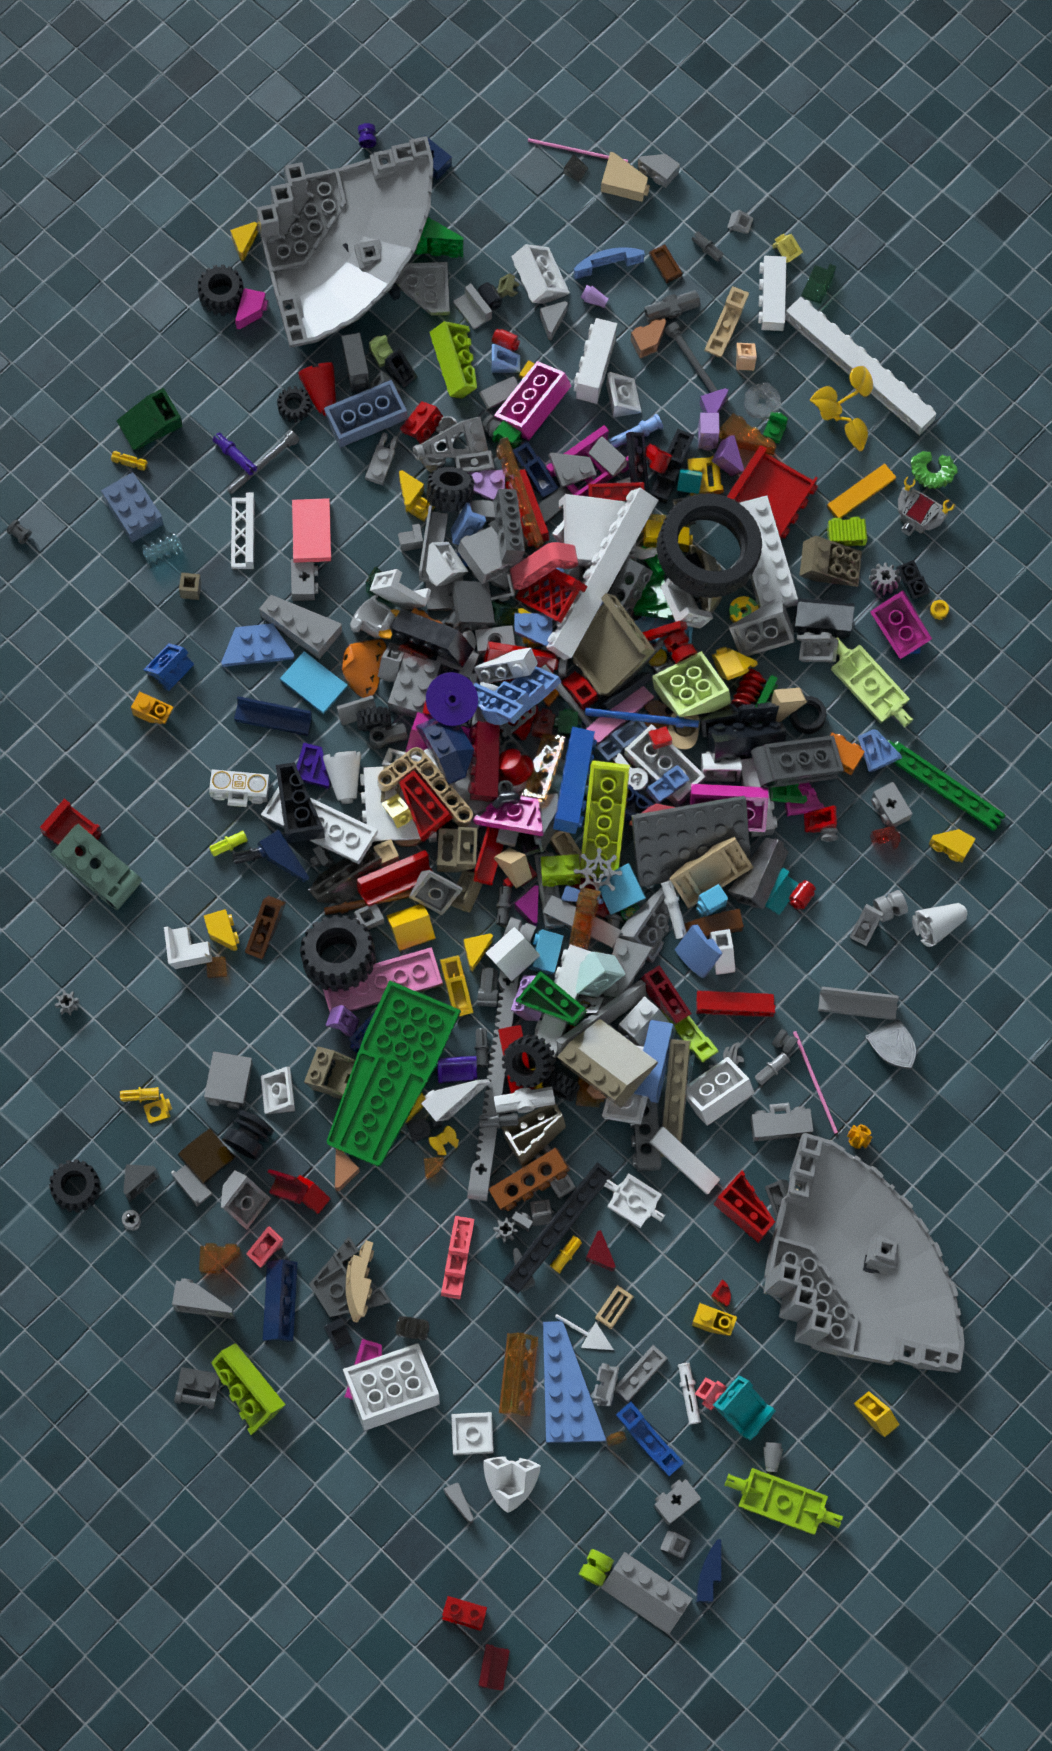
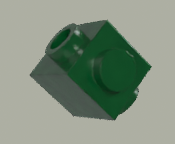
M564 709L559 711V717H555L554 728H558L557 738L569 739L572 727L581 728V718H578V712H574L572 709Z

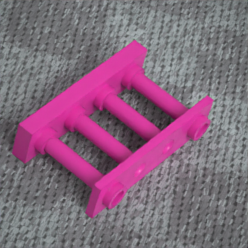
M605 425L564 453L590 457L593 464L602 473L595 480L593 478L586 479L585 482L587 484L606 483L615 477L589 455L590 450L599 438L603 437L608 440L609 430ZM628 456L626 457L627 466L620 471L622 473L629 469ZM552 463L548 464L546 469L551 477H557ZM574 484L566 486L573 495L586 497L589 495L588 485L581 490H578Z

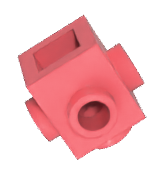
M705 1378L695 1392V1395L703 1400V1406L712 1411L713 1408L716 1409L713 1404L725 1392L727 1387L719 1381L715 1383Z

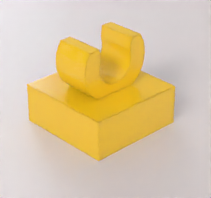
M419 495L410 507L409 513L425 522L430 502Z

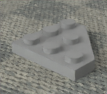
M447 262L407 263L395 282L399 288L431 316L450 315Z

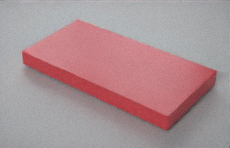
M292 500L294 563L331 561L330 500Z

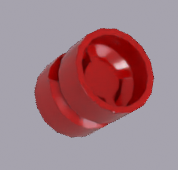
M684 630L670 635L663 641L668 652H672L671 657L675 664L697 654L693 644L688 643L689 638Z

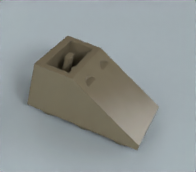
M814 536L803 542L800 576L816 582L857 587L859 584L862 551Z

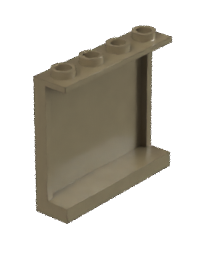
M605 593L601 597L604 603L597 610L572 657L574 658V664L581 668L584 672V678L591 682L595 692L598 695L609 697L655 650L617 597Z

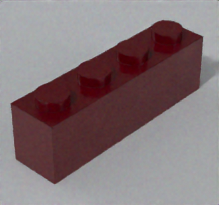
M478 721L470 728L469 737L472 738L471 745L474 748V754L468 768V774L471 775L468 784L470 800L493 802L498 797L500 725Z

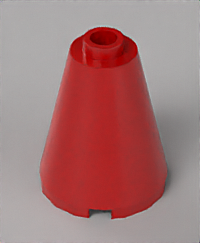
M330 362L320 363L318 367L314 368L310 366L298 372L299 379L318 413L323 414V416H326L324 408L336 403L334 366Z

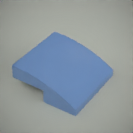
M692 925L675 948L682 961L701 978L706 977L723 954L714 939L707 940L698 925Z

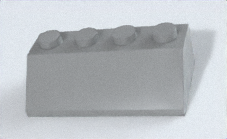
M626 1552L623 1553L601 1589L668 1635L693 1599Z

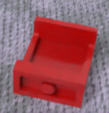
M63 799L40 826L41 832L57 845L77 824L81 825L97 840L100 838L102 831L98 824L95 825L79 813L66 799ZM76 847L75 854L77 856H82V849L80 847Z
M447 1596L442 1620L482 1631L487 1607Z

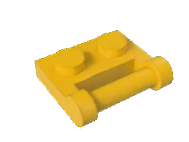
M714 456L710 458L687 459L688 470L702 472L699 494H721L724 492L723 485H721L720 467L712 462ZM712 465L714 486L709 487L707 466Z

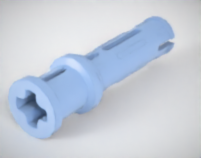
M655 414L651 419L640 421L638 426L609 438L608 442L614 448L627 443L626 433L628 432L644 433V436L647 437L651 432L663 429L662 421Z

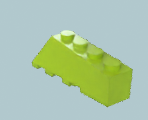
M444 321L429 333L449 396L463 399L477 389L475 368L471 365L473 354L469 350L471 339L467 335L470 329L466 325Z
M236 1343L222 1350L211 1362L223 1385H227L232 1402L235 1401L241 1411L239 1412L242 1420L245 1419L249 1425L248 1431L250 1435L254 1434L275 1417L286 1405Z

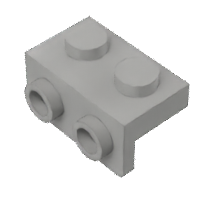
M806 632L804 635H797V639L801 641L800 661L836 662L838 639L834 638L831 633L822 632L821 635H815L814 633Z

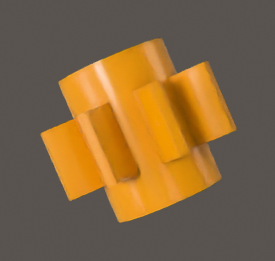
M853 1125L847 1135L850 1138V1145L857 1149H860L862 1146L867 1148L873 1138L870 1136V1129L865 1125H859L858 1127Z

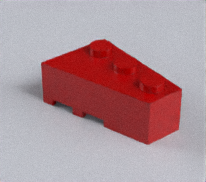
M412 771L399 782L420 839L424 842L453 817L415 771Z
M743 1170L723 1190L713 1204L758 1243L775 1223L764 1203L756 1195L754 1187L749 1184Z

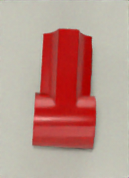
M652 444L645 447L646 460L650 463L649 467L657 472L665 473L672 455Z

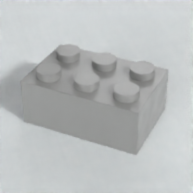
M405 652L388 701L390 711L416 718L418 712L422 713L428 686L441 673V662Z

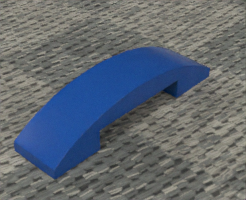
M632 1402L628 1403L616 1414L617 1418L637 1443L668 1476L684 1464L672 1448H669L644 1419V1416Z

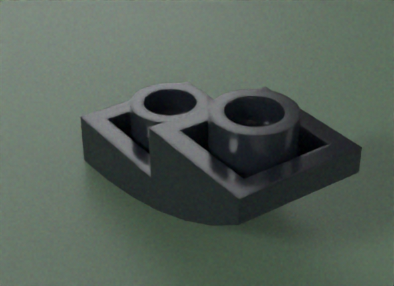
M914 560L896 567V570H899V576L913 600L930 593L924 576H921Z

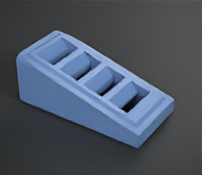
M572 886L565 887L561 898L563 901L604 903L603 898L596 897Z

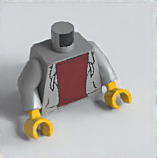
M906 477L904 480L905 487L902 488L898 498V513L901 515L900 521L904 523L901 531L910 536L914 530L923 533L925 530H931L940 526L948 516V511L955 509V504L949 509L947 503L950 500H945L942 506L916 489L910 490L915 485L916 480L914 479L913 484L909 485L907 484L908 477Z

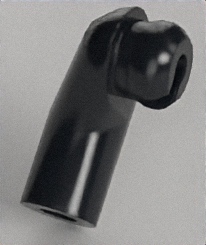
M503 791L492 803V806L499 811L505 803L512 802L513 804H518L521 797L516 791Z

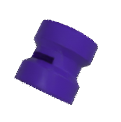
M364 123L358 126L360 147L371 148L376 145V137L374 136L376 133L375 125Z

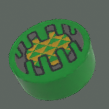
M633 904L621 910L622 919L626 922L639 910V907Z

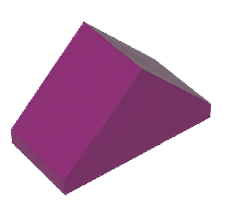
M539 886L532 887L515 903V910L529 924L537 926Z

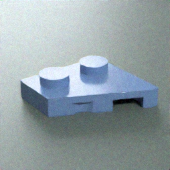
M515 613V634L520 637H526L535 644L539 643L547 647L549 643L548 638L552 634V618L543 613Z
M873 729L858 736L862 750L865 751L864 758L869 772H874L902 758L901 754L878 730Z

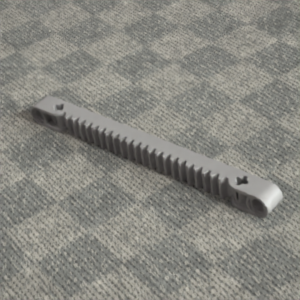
M501 969L499 989L502 993H499L494 1038L491 1047L492 1053L490 1054L489 1061L490 1068H488L489 1076H487L490 1083L486 1086L487 1091H485V1106H483L482 1116L497 1115L494 1096L502 1095L505 1079L504 1073L506 1072V1069L502 1068L504 1061H502L503 1053L498 1030L511 1027L513 1024L514 1012L511 1011V1007L517 994L519 976L511 981L510 986H507L506 982L510 979ZM483 1127L479 1129L478 1152H476V1158L479 1160L475 1161L471 1167L467 1199L487 1201L498 1127ZM480 1168H484L482 1175H479L478 1172Z

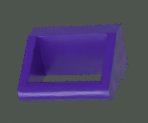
M476 1056L440 1058L437 1063L438 1084L477 1080Z

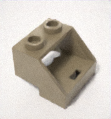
M439 828L437 872L457 873L476 868L477 828ZM470 845H474L473 853H470Z
M317 1047L304 1083L314 1091L342 1099L349 1080L348 1074H351L355 1060L334 1050ZM332 1060H334L336 1063L335 1067L332 1069V1075L328 1079V1085L325 1086L323 1083Z

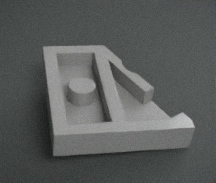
M550 453L548 455L561 488L596 476V471L590 457Z

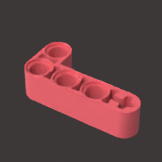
M552 542L525 558L510 569L514 589H525L556 568L572 569L577 567L579 563L576 547L571 544Z

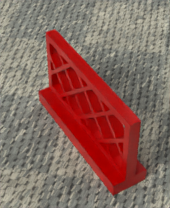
M554 569L529 587L520 589L515 598L562 623L579 591L585 592L588 586L570 575ZM549 579V585L544 587V581ZM539 585V590L534 592V587ZM560 585V590L555 592L554 587ZM529 590V595H528L527 597L523 598V596L525 595L526 591ZM572 590L569 597L565 598V593ZM550 591V596L545 598L544 593ZM540 596V601L535 603L534 598ZM560 596L561 601L555 604V598ZM550 602V607L545 609V604ZM561 607V611L556 616V609Z

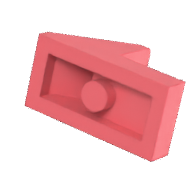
M269 1226L247 1252V1255L259 1267H262L274 1252L282 1248L283 1239Z

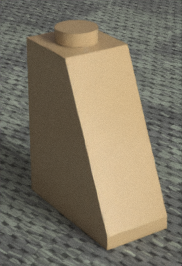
M610 152L601 183V192L643 202L644 195L648 196L650 185H647L648 177L614 152Z

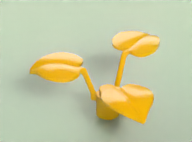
M857 366L850 373L851 385L856 389L853 393L837 402L836 391L830 386H825L816 391L810 401L818 407L824 420L835 418V421L849 422L845 425L846 436L857 450L862 451L868 438V429L865 423L859 418H855L852 421L851 418L840 417L842 413L841 403L858 393L866 397L872 392L873 379L870 372L864 366Z

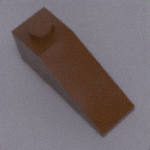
M269 895L263 899L245 953L260 959L264 958L281 919L286 902Z

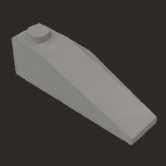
M662 887L626 921L621 929V939L654 948L652 953L646 958V961L653 963L664 944L662 941L664 933L668 932L669 929L667 924L670 914L667 904L664 903L665 896ZM674 887L675 892H676V896H677V897H678V896L680 897V894L678 893V891H677L676 888Z

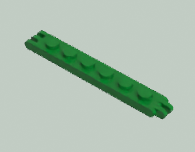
M887 740L902 756L901 759L893 762L895 765L991 830L995 831L997 829L995 824L1000 825L1002 822L999 818L1004 819L1006 816L1003 812L897 741L893 743Z

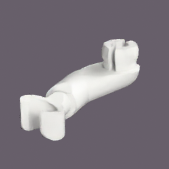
M633 545L628 556L638 559L650 558L658 554L657 547L645 549Z

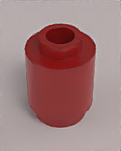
M496 329L491 341L512 352L513 350L516 351L520 344L517 335L504 329Z
M806 880L799 883L789 897L791 906L795 909H805L815 895V886Z

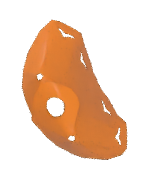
M382 639L349 644L344 652L342 673L349 687L360 697L373 696L378 688L380 679L378 672L381 658L386 650V645ZM371 687V689L368 690V694H366V688Z

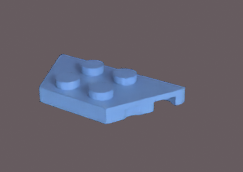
M273 623L235 627L221 662L222 667L292 660L294 659V654Z

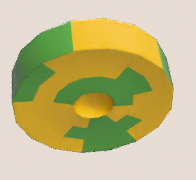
M742 596L736 598L730 604V619L733 623L759 609L758 604L750 597ZM744 609L747 613L743 614L741 610Z

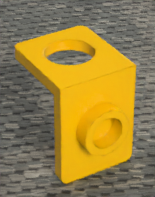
M163 1093L160 1094L161 1100L144 1105V1110L150 1124L171 1117L169 1110H172L169 1098L165 1099ZM154 1106L161 1109V1114L158 1117L150 1115V1109Z

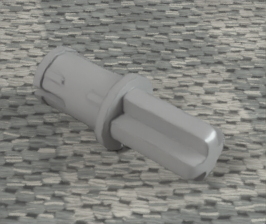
M780 1053L777 1058L771 1063L768 1062L767 1066L755 1076L756 1081L763 1085L773 1075H778V1071L789 1063L790 1059L785 1053Z

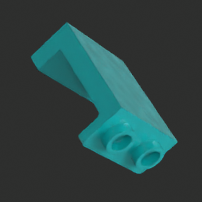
M738 1375L713 1406L741 1436L752 1440L765 1423L771 1419L776 1410L759 1396L752 1388L754 1385L749 1380Z

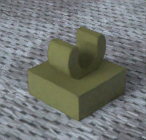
M510 273L499 280L497 291L502 298L506 295L514 297L518 293L513 288L518 287L519 283L514 281L515 276Z

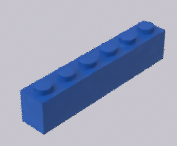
M572 727L555 814L554 830L576 834L577 828L582 826L584 816H580V814L584 812L586 801L583 800V797L587 796L589 785H586V781H589L590 770L588 768L594 760V755L591 754V751H595L597 740L594 739L595 731Z

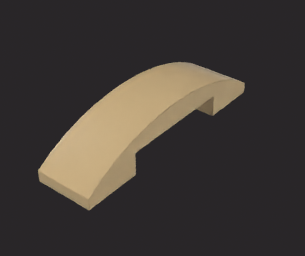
M732 286L716 327L705 347V352L720 358L723 356L740 319L749 292Z

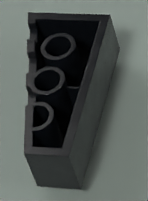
M404 609L400 610L390 626L395 633L394 636L399 640H406L414 646L423 648L462 668L474 650L459 630Z
M295 762L276 765L287 843L325 838L324 828Z

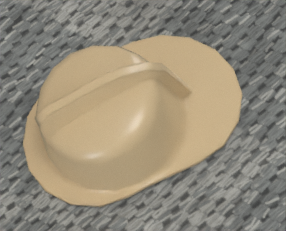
M673 713L671 717L677 718V715ZM698 715L684 717V719L699 720L700 727V719ZM669 725L668 731L673 740L672 744L678 749L686 750L692 748L697 741L699 728L686 726L678 728L676 725Z

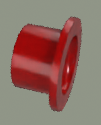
M508 749L499 755L498 777L500 782L507 780L513 786L524 783L533 773L534 764L532 759L522 755L517 749Z

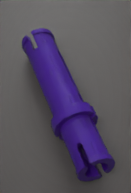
M222 433L216 434L219 439L216 436L213 437L212 441L222 449V452L225 455H229L248 475L254 474L251 469L254 472L257 471L258 467L243 455L232 441L229 442Z

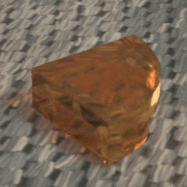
M444 1157L424 1158L425 1179L434 1177L441 1170Z

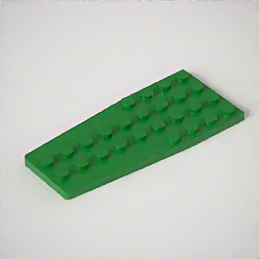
M389 980L364 1035L328 1135L327 1144L330 1147L379 1167L382 1165L435 1070L461 1013L460 1009Z

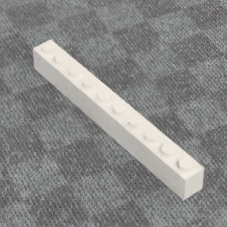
M800 297L786 310L785 320L850 375L852 369L857 366L866 367L873 379L871 394L919 436L934 422L937 413L932 406L926 405L918 394L912 393L904 382H899L890 370L884 369L877 359L870 357L863 347L856 345L849 335L841 332L835 323L827 320L826 316L813 308V305L808 300Z
M642 488L631 490L627 495L626 500L628 501L625 506L620 508L617 514L619 516L618 519L612 523L609 528L610 533L608 537H605L600 544L602 548L599 553L594 555L591 561L593 563L592 566L583 575L584 580L582 583L588 586L586 591H579L562 623L557 622L556 626L558 627L556 631L548 638L549 643L546 648L564 660L572 658L602 603L601 597L609 591L658 502V499Z

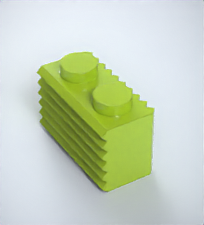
M852 517L848 520H842V518L829 520L827 524L828 540L845 546L866 545L867 531L865 519Z

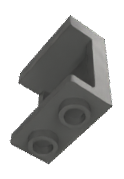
M453 581L447 590L448 596H453L457 620L453 625L454 629L467 632L491 628L495 621L489 582L481 585L480 582Z

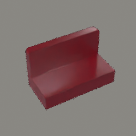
M269 1169L267 1173L276 1178L269 1193L275 1197L300 1204L308 1186L294 1176Z
M486 1644L478 1687L503 1690L510 1652L508 1649Z

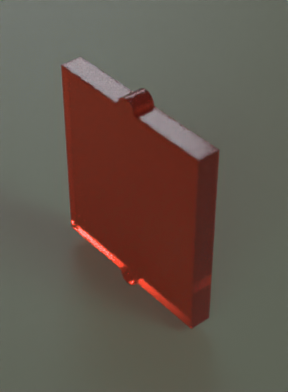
M408 641L398 647L399 651L424 660H428L435 655L423 648L414 646Z

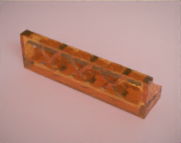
M543 733L533 762L534 770L527 780L522 794L523 797L545 802L566 741L565 737ZM552 741L559 742V745L553 748ZM552 755L554 760L547 764L549 757ZM544 771H547L548 777L542 779ZM540 786L543 788L542 795L537 794Z
M521 1332L507 1333L499 1413L530 1416L538 1345L537 1336ZM526 1339L531 1340L530 1349L528 1351L525 1347ZM524 1360L528 1362V1369L526 1371L523 1367ZM523 1379L526 1382V1389L524 1391L521 1387ZM521 1399L524 1402V1411L519 1410V1401Z

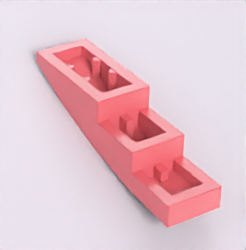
M455 1216L441 1296L461 1299L475 1219Z

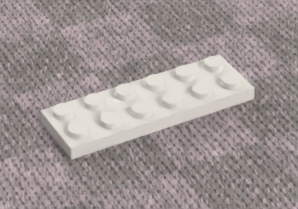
M278 787L261 816L284 828ZM310 798L325 834V838L310 841L360 864L376 838L378 830Z

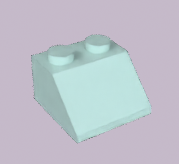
M599 952L589 953L585 957L586 959L580 963L575 991L577 994L599 997L621 979L625 972L615 955Z

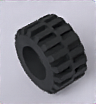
M221 264V267L213 265V269L209 267L206 269V273L202 272L197 286L203 308L206 307L209 313L213 311L214 315L221 313V316H225L227 312L232 314L233 309L237 311L244 291L242 277L238 274V271L236 269L233 271L231 266L225 268V265ZM219 285L231 288L224 295H216L211 292L213 288Z
M443 467L437 468L429 474L426 497L431 506H435L436 509L444 512H460L466 502L471 505L473 501L474 479L469 472L463 471L461 468Z
M531 1035L522 1036L511 1043L504 1051L505 1055L502 1056V1061L505 1062L502 1064V1068L506 1069L504 1074L506 1076L509 1075V1080L511 1082L515 1081L516 1086L520 1087L523 1085V1088L535 1087L551 1076L552 1071L555 1069V1065H553L556 1062V1058H553L555 1052L550 1050L549 1047L551 1045L550 1043L546 1044L544 1038L538 1039L537 1035L532 1037ZM523 1052L530 1054L534 1058L536 1063L535 1070L525 1066L522 1060Z
M74 1159V1162L67 1160L64 1165L62 1163L59 1164V1168L53 1170V1176H50L49 1179L51 1182L49 1189L53 1199L63 1210L67 1209L68 1212L74 1210L77 1213L81 1209H84V1211L88 1210V1206L95 1204L94 1201L95 1199L98 1200L99 1192H101V1183L96 1171L87 1162H79L78 1159ZM74 1176L83 1177L86 1180V1188L81 1194L70 1196L64 1192V1185L68 1179Z

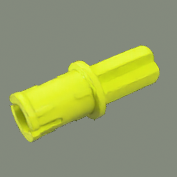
M240 831L230 837H224V840L211 845L209 849L213 856H217L227 850L232 851L234 847L248 842L244 831Z

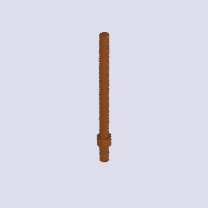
M413 889L404 891L376 904L409 898ZM364 900L349 903L344 901L339 902V905L325 907L324 912L325 915L338 912L343 914L348 913V910L365 907L367 904Z

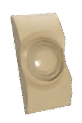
M733 837L713 845L700 858L685 863L669 879L689 909L697 904L700 894L718 884L722 888L754 867L736 838Z

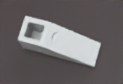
M525 648L512 651L475 666L474 669L480 682L490 683L529 676L538 663L532 649Z

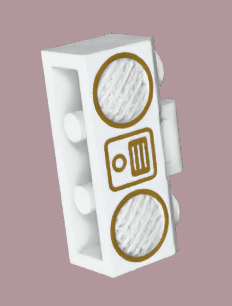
M212 769L209 789L210 797H213L215 800H225L226 798L228 799V806L247 807L248 801L262 804L268 801L270 778L267 774Z

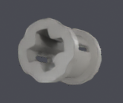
M128 1210L122 1216V1222L127 1230L135 1231L140 1228L141 1219L136 1211ZM129 1217H132V1219H134V1224H131L129 1222Z

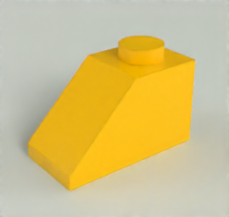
M868 1391L854 1403L855 1407L870 1425L883 1437H886L899 1426L891 1409L871 1392Z

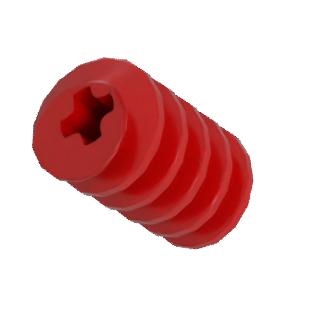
M749 669L743 675V680L740 682V687L737 688V693L734 694V700L731 701V704H735L737 709L742 704H756L757 700L754 697H760L758 691L763 690L760 684H766L763 676L756 670Z

